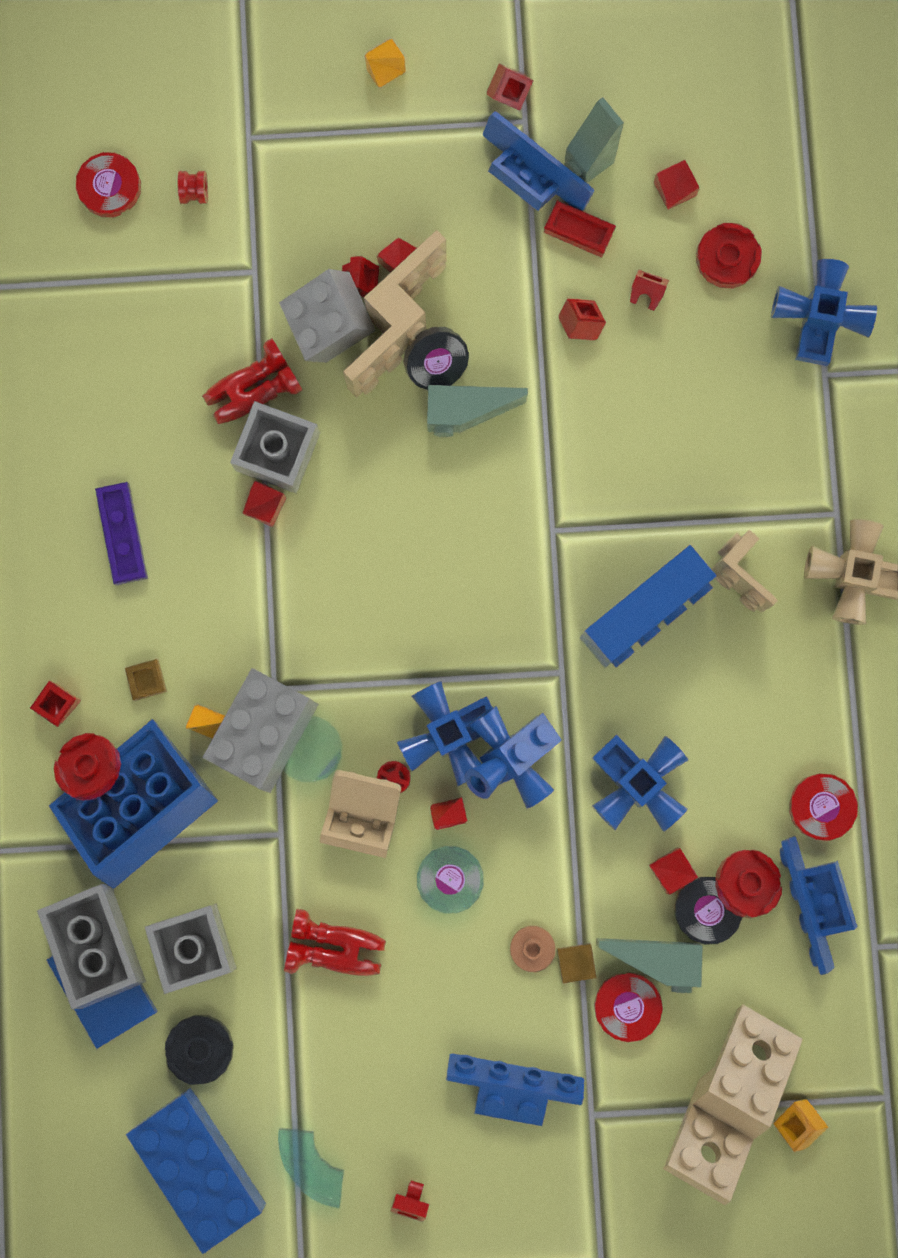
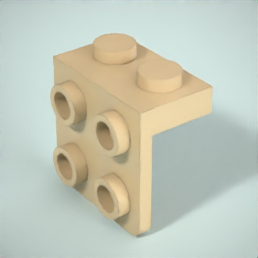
M748 530L742 536L736 533L718 551L722 558L711 570L716 573L715 579L728 590L732 587L741 595L740 601L753 612L756 610L764 612L774 606L778 600L738 565L739 561L760 539L752 531Z
M335 771L332 780L329 809L320 835V843L386 858L395 825L401 786L388 780L371 778L354 772Z

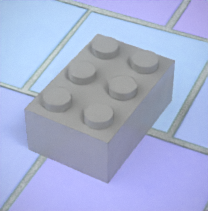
M251 668L202 758L258 789L271 793L319 704Z
M100 884L37 910L71 1009H83L146 982L113 888Z

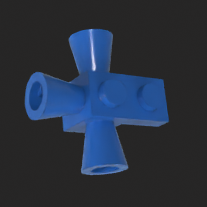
M836 259L818 260L816 262L817 286L813 288L808 297L778 286L772 305L771 318H803L795 360L828 366L831 361L836 331L840 326L867 338L870 337L876 321L877 305H846L848 292L840 291V288L849 269L847 263Z
M439 681L412 695V698L431 721V723L426 725L430 733L401 740L397 744L411 771H414L438 751L442 757L448 754L458 787L466 783V771L481 764L467 746V744L481 738L469 724L492 708V705L486 696L458 711L455 710L450 713L442 681Z
M497 706L490 708L469 724L492 747L479 757L482 764L467 770L465 773V781L476 796L488 799L498 785L514 779L525 807L528 809L544 800L554 791L531 767L562 741L544 713L533 718L515 734L510 736Z
M615 735L592 757L594 762L619 787V789L592 805L593 809L612 829H617L633 804L637 807H643L646 804L663 832L676 823L688 810V808L661 790L667 784L662 777L688 761L683 751L667 736H664L647 762L643 758L640 759L618 735Z

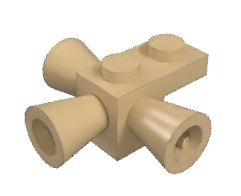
M861 519L850 520L851 549L840 557L814 546H811L805 562L804 578L836 579L835 588L844 589L832 617L833 620L848 624L865 625V594L898 600V564L882 561V555L873 554L884 527L880 523Z

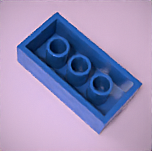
M689 545L583 632L580 639L604 668L608 667L611 663L617 668L635 652L631 648L634 644L638 642L641 647L644 646L661 631L658 627L661 622L668 626L687 610L684 604L688 600L694 605L713 589L710 582L716 577V574L695 549Z
M191 1088L134 1126L126 1134L202 1254L262 1213L266 1202Z

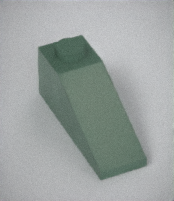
M603 97L596 102L566 148L564 165L586 183L615 162L624 124Z
M428 385V432H434V435L438 437H452L454 433H461L527 402L528 388Z
M596 938V945L599 948L664 985L671 986V992L692 993V987L702 986L703 945L699 943Z

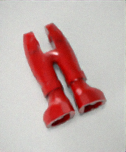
M273 338L264 343V357L260 362L256 360L250 366L227 375L202 395L208 406L230 397L232 402L219 408L213 414L217 424L231 422L249 414L254 401L265 404L270 400L276 399L278 393L287 392L295 395L303 390ZM279 371L278 375L272 380H267L262 385L245 392L248 387L256 382L262 381L268 375Z
M296 909L291 938L316 940L317 943L340 946L344 950L323 949V947H311L290 941L284 972L293 974L302 965L312 963L311 967H323L349 975L371 976L380 974L381 963L369 959H358L360 947L368 950L384 951L385 939L357 928L333 926L322 922L318 925L310 919V915L306 910Z

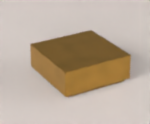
M158 659L125 668L134 701L167 692Z
M591 943L557 948L563 983L597 978Z

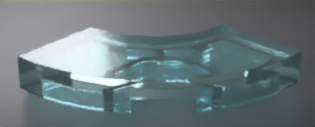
M280 1128L278 1133L279 1151L287 1173L301 1188V1191L313 1200L327 1206L340 1208L344 1170L331 1166L320 1156L315 1146L314 1131Z

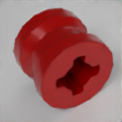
M179 171L177 185L180 204H188L190 201L195 200L200 204H207L208 178L206 171H198L196 174Z
M389 761L383 764L378 770L376 777L380 780H388L401 786L400 794L407 790L411 781L408 768L397 761Z

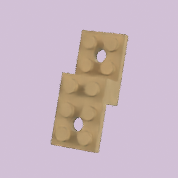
M437 230L364 297L366 310L371 321L383 335L343 371L347 389L356 398L362 392L365 395L371 392L379 383L377 378L386 370L388 372L393 371L403 360L401 356L405 353L408 344L411 346L412 342L416 340L415 337L421 331L427 329L426 312L413 299L421 292L422 284L429 277L432 279L436 278L446 267V239Z
M741 1005L736 1011L715 1066L702 1076L697 1083L663 1169L723 1205L728 1204L732 1199L753 1140L772 1125L803 1039L747 1006ZM753 1045L763 1048L766 1054L765 1060H760L754 1055L752 1051ZM702 1146H708L714 1151L716 1157L714 1163H710L703 1158L701 1153Z

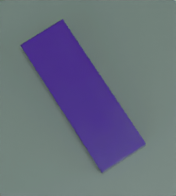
M123 482L95 488L113 584L117 586L148 579L130 484Z

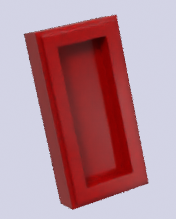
M557 200L543 233L603 258L616 225Z

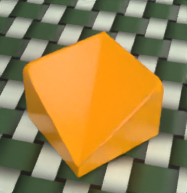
M393 39L387 40L365 54L366 69L378 87L386 85L406 72L405 58Z
M197 704L193 708L186 729L213 739L225 715Z
M806 1099L794 1102L773 1123L794 1152L808 1148L829 1128Z

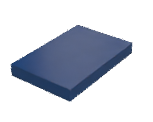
M52 956L48 958L46 961L48 962L55 977L57 978L59 984L65 992L54 958ZM142 984L83 1009H74L96 1049L158 1012Z

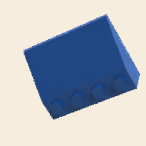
M153 719L117 748L120 754L121 768L119 776L110 790L101 797L91 800H78L64 792L49 805L92 874L113 889L218 802V799L201 776Z

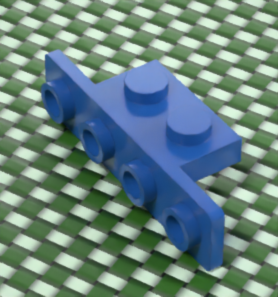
M494 111L489 116L483 136L503 153L491 163L488 172L537 211L555 195H558L570 206L584 211L594 193V189L498 112Z
M796 836L789 837L781 841L780 857L783 865L789 868L792 878L789 883L790 891L794 900H798L802 912L799 915L800 925L805 934L808 933L811 947L809 948L811 962L814 967H818L820 975L828 974L835 966L826 936L855 930L858 926L838 861L805 868Z
M452 1053L449 1056L446 1080L479 1087L474 1114L542 1126L548 1100L575 1105L583 1104L584 1078L540 1070L535 1067L507 1064L502 1061L480 1059L469 1055Z

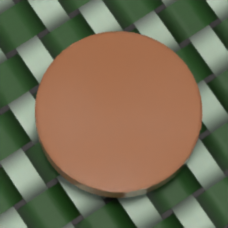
M527 926L520 929L513 936L510 944V953L518 967L528 972H538L548 967L553 961L555 943L552 936L545 929L538 926Z

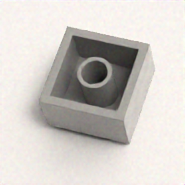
M328 269L279 302L305 361L327 363L376 331L350 272Z
M254 401L230 463L234 470L297 494L320 431L317 424Z
M217 903L145 927L164 994L231 973L237 969Z

